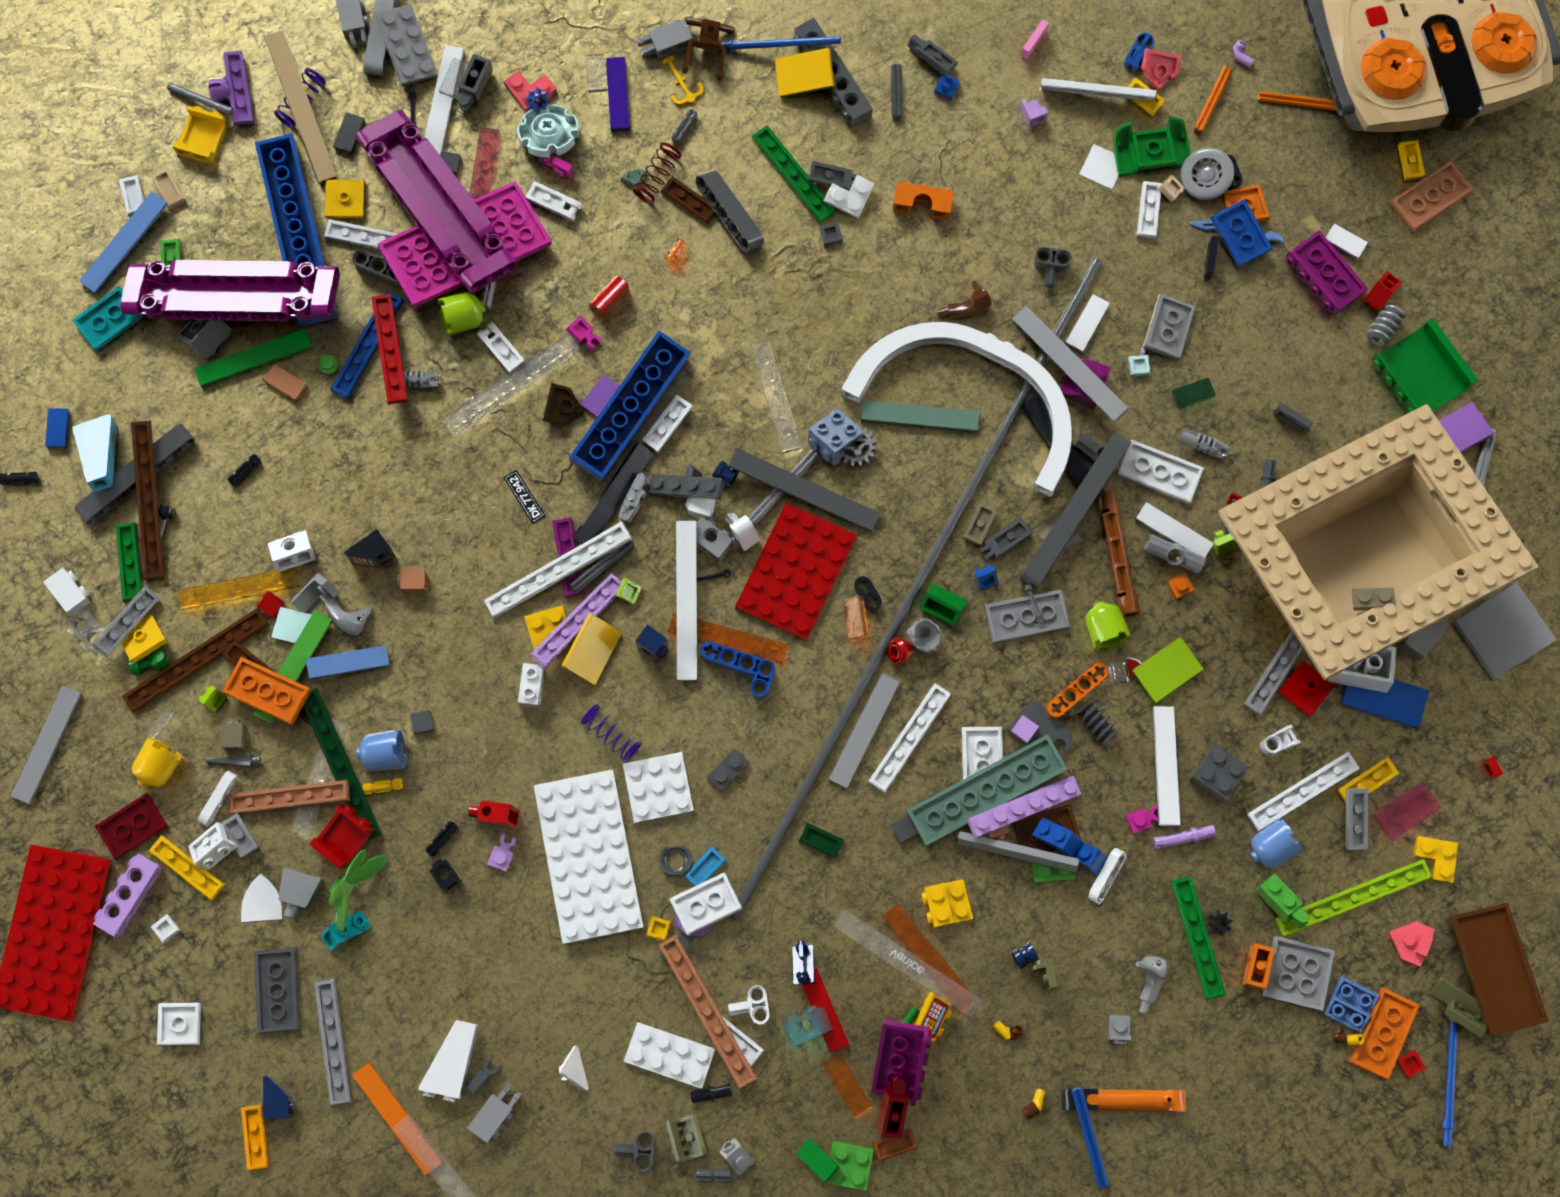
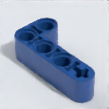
M710 641L702 644L700 654L703 661L752 677L751 695L756 700H763L768 696L775 676V666L771 661ZM709 648H711L713 650V653H710V655L707 656L706 651H708ZM718 651H721L720 654H719V660H718V659H717ZM726 654H730L734 659L732 662L727 663L723 660V657ZM746 660L753 663V666L749 669L742 667V663ZM769 667L772 672L769 675H763L761 669ZM762 685L765 688V692L757 694L754 688Z

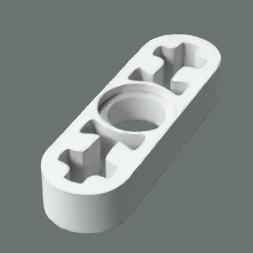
M227 771L223 775L198 817L199 823L206 827L212 823L237 781L238 776Z
M1114 848L1111 851L1089 892V900L1097 904L1103 902L1125 862L1126 852L1118 848Z

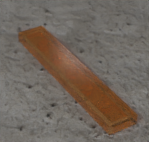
M673 613L668 628V633L677 635V613ZM697 619V641L718 643L783 664L788 647L787 643Z
M898 903L882 916L959 1012L976 1000Z

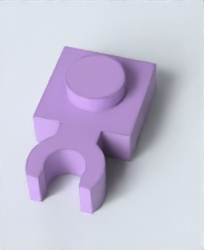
M503 833L500 837L501 846H494L487 865L507 872L514 852L509 850L516 844V838L513 837L510 843H505L506 834Z

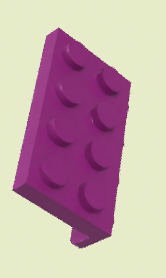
M1320 230L1294 249H1290L1285 256L1287 263L1297 270L1300 279L1303 282H1307L1311 287L1312 293L1322 300L1324 308L1328 312L1331 311L1333 315L1368 290L1367 286Z
M887 1019L883 1020L871 1088L872 1093L883 1094L884 1088H889L891 1077L898 1074L902 1076L903 1081L906 1083L905 1093L912 1100L911 1105H916V1099L921 1100L922 1087H919V1083H924L926 1071L922 1070L923 1065L927 1066L929 1053H925L926 1048L930 1049L932 1036L928 1035L929 1027Z

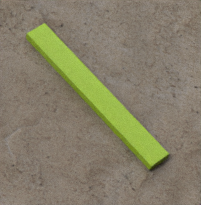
M1422 859L1302 907L1306 914L1309 915L1306 927L1300 928L1291 920L1285 923L1280 917L1275 918L1282 937H1285L1433 877L1425 860Z

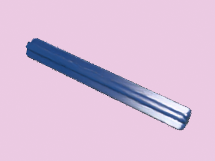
M1077 1087L1072 1089L1071 1092L1097 1185L1099 1188H1104L1109 1185L1083 1089Z

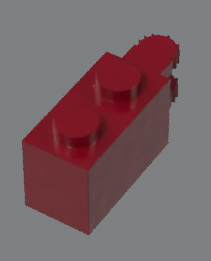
M898 1074L891 1077L889 1088H884L876 1128L883 1137L901 1139L909 1098L905 1093L906 1083L903 1081L902 1076Z

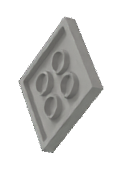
M1273 936L1271 947L1275 948L1267 988L1262 990L1261 996L1323 1011L1335 950Z

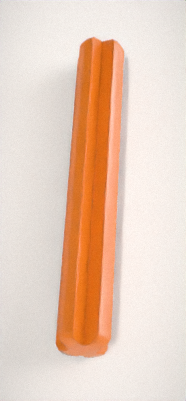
M1223 67L1194 127L1195 132L1200 134L1204 132L1233 72L1231 68Z

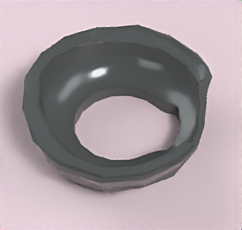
M685 846L665 847L659 856V864L665 873L679 876L689 870L693 858L691 852ZM673 851H679L684 859L683 865L678 869H674L668 864V858Z

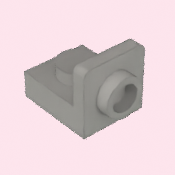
M1109 1015L1108 1040L1114 1041L1115 1045H1126V1041H1131L1130 1016Z

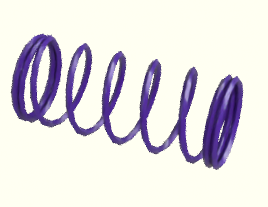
M305 68V73L301 74L302 83L308 85L316 93H319L315 87L305 81L303 74H306L319 85H325V79L315 70ZM307 95L308 99L310 101H313V99L309 95ZM284 97L286 106L279 105L278 110L274 111V115L287 126L295 127V121L280 110L281 106L290 109V106L285 101L286 97Z
M595 704L583 716L580 723L582 725H585L590 721L588 725L589 731L598 728L596 733L597 738H601L607 734L604 740L605 745H609L615 741L612 748L613 752H617L624 747V749L621 752L620 758L624 762L628 761L640 748L641 742L637 741L636 743H634L622 758L625 749L627 748L631 740L634 738V736H632L622 747L614 751L616 743L623 735V733L626 731V729H624L615 739L606 744V740L609 734L618 724V722H616L604 734L598 736L601 727L603 726L605 721L610 717V715H608L596 727L590 729L591 723L593 722L596 715L602 709L598 704Z

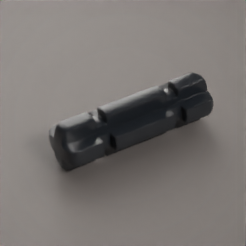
M251 454L248 457L249 460H245L234 471L235 474H231L227 478L232 486H237L240 483L239 480H243L254 469L253 466H257L261 462L256 454Z
M36 471L28 472V474L27 472H13L10 475L8 473H0V485L38 482V473Z
M448 821L445 825L446 828L442 829L432 840L433 843L425 848L429 855L435 856L438 849L442 848L451 837L450 834L458 829L454 822Z

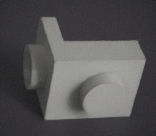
M735 1138L726 1142L722 1149L719 1150L720 1154L739 1176L755 1163Z

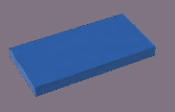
M1395 679L1387 693L1346 685L1341 705L1418 729L1429 690Z

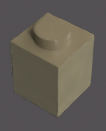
M229 720L228 723H222L221 748L227 751H245L246 726L239 720Z

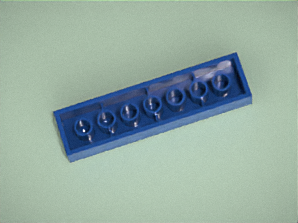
M658 331L574 449L569 461L602 483L685 365L691 352L661 331Z

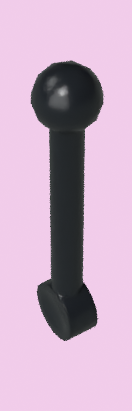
M411 91L409 93V98L411 99L410 121L416 125L414 122V107L417 95L416 92Z
M725 569L720 573L697 577V581L720 576L729 577L731 571Z

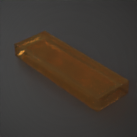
M840 1052L822 1063L854 1117L872 1107Z

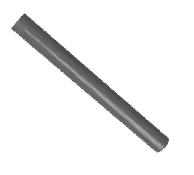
M169 83L167 89L223 113L228 115L234 113V108L178 85Z

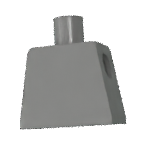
M284 867L279 892V901L287 904L284 916L296 919L299 908L309 910L324 880Z

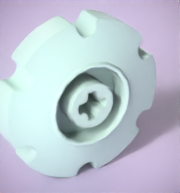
M547 105L546 110L539 109L538 113L531 109L523 115V123L518 124L517 127L521 146L528 147V152L538 157H549L553 153L561 155L569 151L575 145L574 138L579 137V126L576 116L574 114L569 115L568 109L559 105Z

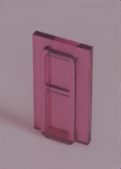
M1421 781L1373 816L1385 834L1394 841L1439 810L1441 806L1424 782Z

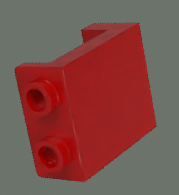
M338 805L336 808L337 812L318 838H313L309 844L340 870L346 869L375 831L371 827V822L364 817L360 818L355 814L356 810L349 805Z

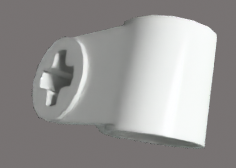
M1292 724L1263 740L1260 744L1261 753L1271 757L1300 744L1301 741L1297 740L1292 730ZM1267 742H1272L1275 750H1270L1267 747Z

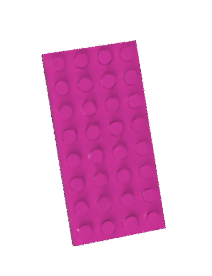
M516 181L474 199L493 225L496 235L501 237L502 244L515 261L552 245L550 237ZM414 226L377 243L381 254L412 308L464 285L460 278L454 275L449 263H445L418 226Z

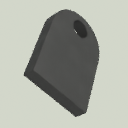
M1031 699L1007 731L1011 733L1013 727L1021 716L1024 715L1038 725L1039 728L1028 743H1025L1017 736L1015 737L1027 746L1048 734L1053 744L1057 740L1064 743V749L1058 751L1062 757L1071 746L1072 737L1069 728L1059 719L1048 717L1046 709L1034 699Z

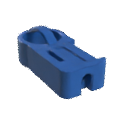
M1141 33L1137 36L1135 43L1125 58L1124 66L1127 68L1131 66L1133 71H1139L1145 49H1152L1154 46L1152 35ZM1140 39H1144L1141 45L1139 46L1138 41ZM1149 40L1151 46L1149 48H1144L1146 42Z

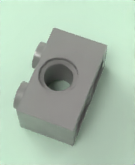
M701 517L696 523L697 547L717 562H720L733 545L732 535L724 529L721 531L716 528V524L711 519L707 518L705 520ZM713 534L717 539L714 542H709L706 540V537Z

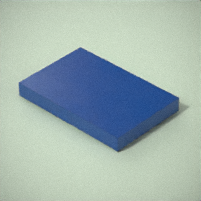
M1245 199L1210 217L1238 268L1273 249Z

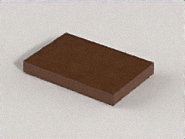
M1070 804L1037 813L1012 823L1018 844L1047 852L1058 851L1032 835L1042 818L1073 831L1081 839Z

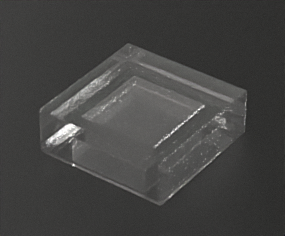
M1125 662L1107 663L1110 683H1125L1129 681Z

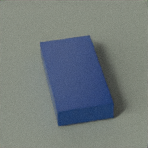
M48 408L45 442L47 448H67L69 409Z

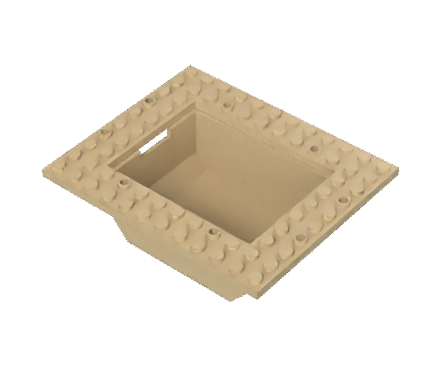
M1427 404L1218 511V515L1324 681L1536 571L1539 567ZM1379 457H1385L1386 460L1382 461ZM1454 462L1459 463L1460 466H1455ZM1434 490L1437 491V493L1439 494V496L1441 497V499L1443 500V502L1445 503V505L1447 506V508L1449 509V511L1451 512V514L1457 522H1453L1447 511L1444 509V507L1434 494ZM1296 501L1299 505H1293L1292 502ZM1487 511L1493 512L1494 515H1489ZM1265 561L1268 565L1263 566L1261 562ZM1394 588L1396 607L1394 604L1388 603L1384 607L1353 611L1352 589ZM1297 611L1300 613V615L1295 616L1293 612Z

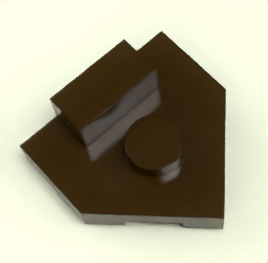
M551 383L543 410L542 421L562 426L583 414L585 410L577 401L571 388Z

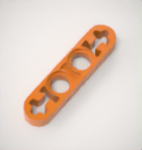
M1096 663L1049 702L1046 707L1048 717L1051 719L1062 717L1106 679L1109 673L1108 667L1104 663ZM1101 669L1103 671L1102 676L1098 675L1093 680L1091 677L1095 674L1096 670ZM1081 680L1088 681L1090 688L1087 690L1082 689L1079 686V682ZM1065 693H1073L1075 695V701H1067L1065 699ZM1060 702H1062L1063 705L1060 707L1058 712L1053 713L1051 711L1052 708L1058 706Z

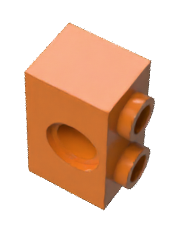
M1256 943L1250 945L1242 982L1243 986L1258 990L1267 988L1275 948Z

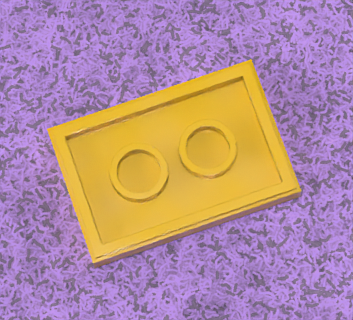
M829 48L775 59L780 97L835 87L831 50Z
M589 613L561 666L591 685H595L622 632Z

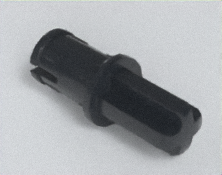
M730 1083L714 1087L709 1085V1088L690 1092L692 1103L708 1100L713 1102L714 1099L732 1096Z

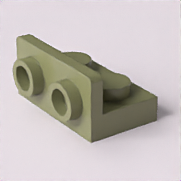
M1048 959L1036 961L1035 965L1031 967V972L1044 970V973L1041 974L1043 986H1047V991L1056 989L1058 983L1054 963H1048Z

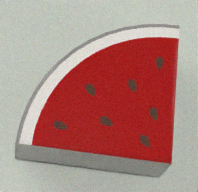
M1126 657L1127 677H1135L1132 670L1142 664L1140 660Z

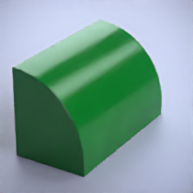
M932 583L919 609L955 626L967 600Z

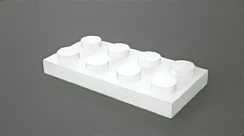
M637 1022L624 1062L702 1089L715 1049Z

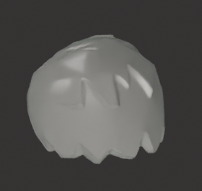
M928 618L915 621L906 633L913 647L922 652L935 651L942 642L940 628Z

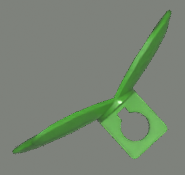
M361 850L351 862L345 877L339 876L329 890L331 893L329 907L336 904V927L339 932H343L346 927L349 894L358 882L376 875L385 867L387 863L386 856L379 855L364 861L366 850Z

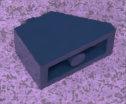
M263 1076V1119L292 1118V1114L295 1113V1101H292V1097L272 1077Z

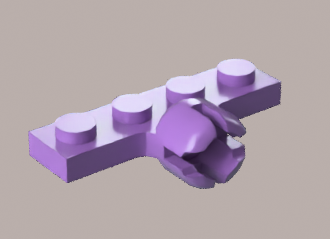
M223 52L226 76L209 79L210 99L230 102L231 107L234 108V113L232 114L234 125L253 124L243 52Z

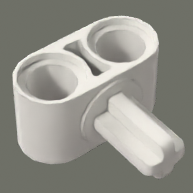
M735 513L727 514L725 519L730 525V531L743 552L760 541L754 525L746 515L739 519Z
M760 985L752 986L749 989L747 1001L728 1005L730 1016L749 1013L754 1024L759 1026L765 1025L769 1020L767 994ZM754 990H760L763 993V997L761 1000L755 1001L752 999L751 993ZM762 1010L766 1013L764 1021H757L754 1014L756 1011Z

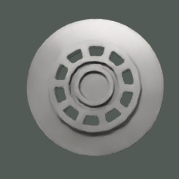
M1199 149L1190 154L1184 161L1180 174L1181 183L1185 190L1195 198L1202 200L1217 198L1225 193L1232 184L1234 178L1233 163L1229 156L1219 149Z

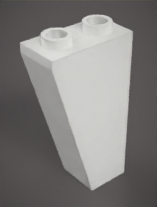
M455 1021L418 1090L424 1091L423 1096L435 1098V1095L439 1094L444 1096L443 1100L455 1102L456 1098H462L478 1025Z

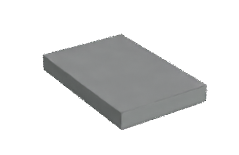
M1160 293L1155 304L1143 348L1179 361L1196 306Z

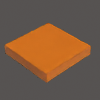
M1260 184L1228 190L1222 194L1226 208L1245 199L1258 223L1269 221L1270 216Z

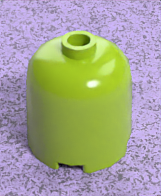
M464 292L437 298V304L442 305L439 314L443 328L448 327L447 336L474 329L481 324L485 306L483 301L479 302L477 296L473 293Z
M1103 601L1098 602L1086 614L1085 623L1094 651L1099 652V648H1105L1106 651H1110L1125 645L1124 640H1131L1130 631L1122 611L1117 605Z

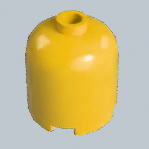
M148 737L132 764V772L138 779L137 783L142 787H162L170 779L184 757L178 752L174 754L168 751L170 747L166 744Z

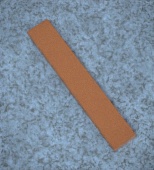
M348 780L229 794L231 815L350 801Z

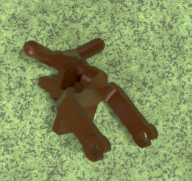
M685 17L687 25L701 28L699 30V37L697 39L692 38L688 42L682 73L687 74L691 48L695 46L703 50L720 52L716 80L721 81L726 48L718 41L719 32L733 34L735 28L713 20Z

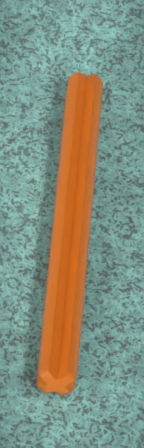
M1260 91L1258 94V100L1261 102L1337 111L1334 100Z

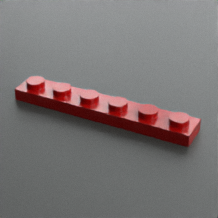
M391 294L372 296L387 403L391 405L408 402Z

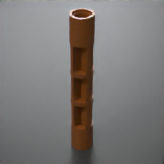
M1115 490L1103 491L1098 494L1097 499L1101 518L1104 521L1107 536L1106 544L1109 546L1112 562L1111 571L1114 572L1117 588L1118 607L1121 609L1124 617L1139 614L1140 610L1130 573L1131 564L1128 562L1125 547L1126 538L1123 536L1119 517L1121 513L1117 492Z

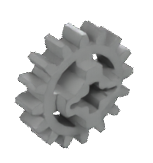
M866 427L862 430L863 439L859 437L841 450L840 460L844 459V465L849 462L851 463V468L855 464H858L860 468L862 462L869 464L868 457L874 458L872 452H876L877 447L872 445L876 444V439H871L873 433L867 434ZM856 443V446H859L858 449H855L852 444ZM867 448H869L867 453L862 456L863 450H867Z

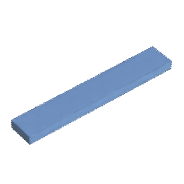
M151 191L79 281L96 294L167 207L168 203Z

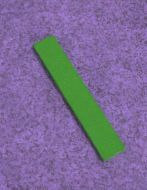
M314 610L278 674L295 682L298 681L306 667V659L312 657L333 621L331 618ZM258 709L254 712L255 716L273 724L275 717Z

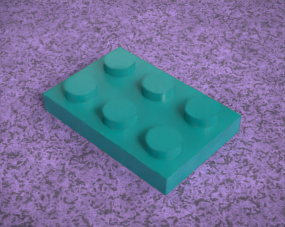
M120 286L72 319L73 323L95 351H98L143 318V315L122 314L120 304L123 290Z

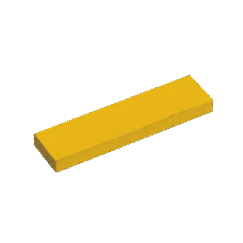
M162 835L149 850L151 854L211 901L215 899L225 886L224 883L206 869L195 865L191 857Z

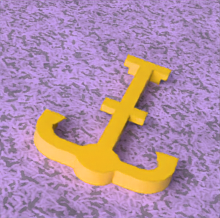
M671 55L662 61L663 65L668 63L677 78L674 81L675 84H680L686 94V98L682 100H677L676 96L672 95V101L676 105L694 103L695 99L703 94L702 83L698 82L696 85L700 89L698 92L690 93L683 82L686 78L679 75L672 63L675 60L674 56Z

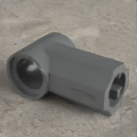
M1086 433L1082 435L1075 445V448L1092 460L1093 463H1095L1098 455L1104 449L1101 444Z

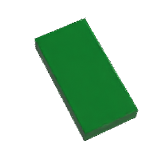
M808 1138L795 1153L826 1183L840 1167L812 1138Z

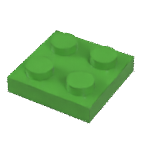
M833 1141L830 1157L840 1167L827 1183L866 1191L874 1149Z

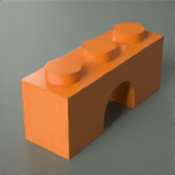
M908 181L897 182L893 211L912 213V207L916 202L925 201L931 206L930 217L949 220L954 191H950L948 188H931V186L926 184L920 186L913 185Z

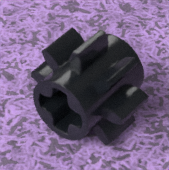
M1216 910V916L1211 914L1208 916L1211 921L1206 926H1211L1213 929L1211 934L1217 931L1220 936H1223L1224 929L1231 931L1228 925L1233 920L1227 918L1228 912L1220 914V911ZM1222 919L1223 921L1221 924L1223 926L1218 927V922L1216 920Z

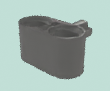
M1041 247L1036 251L1034 265L1037 269L1045 271L1044 286L1047 288L1055 287L1057 272L1064 273L1069 269L1072 255L1067 250ZM1045 256L1048 260L1041 261L1039 257ZM1058 259H1064L1067 263L1061 264L1058 262Z
M640 1133L636 1138L635 1145L615 1144L614 1156L633 1158L634 1166L638 1171L648 1172L653 1167L655 1138L651 1133ZM644 1135L651 1138V1145L646 1148L640 1145V1139ZM645 1156L649 1159L650 1164L646 1169H641L638 1165V1160Z

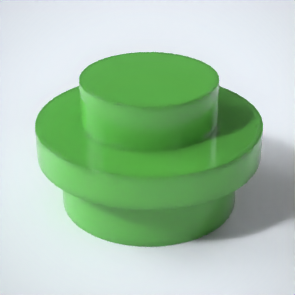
M325 355L320 358L318 366L324 374H332L338 368V361L332 355Z

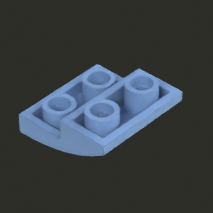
M1341 975L1324 1014L1362 1033L1380 995Z

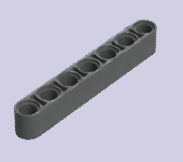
M183 424L176 425L153 443L156 473L194 443L195 438ZM134 459L113 475V486L94 493L91 492L75 506L76 512L86 524L89 525L97 521L136 490Z

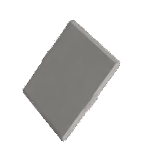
M1517 582L1491 599L1484 600L1477 608L1453 622L1492 680L1500 677L1518 664L1527 662L1532 655L1557 640Z

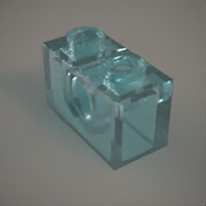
M814 1005L805 1009L806 1013L801 1016L796 1013L786 1018L787 1022L783 1023L782 1026L791 1047L798 1046L833 1030L824 1007L817 1008ZM805 1019L811 1024L809 1030H805L803 1027Z

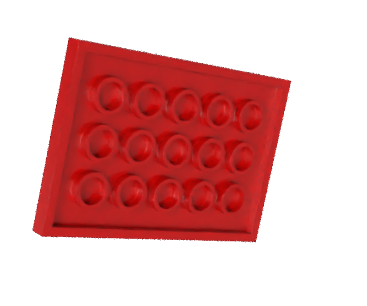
M785 502L735 608L807 641L857 535Z

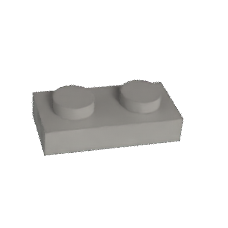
M238 813L221 823L229 840L236 843L237 847L235 850L241 859L259 848Z

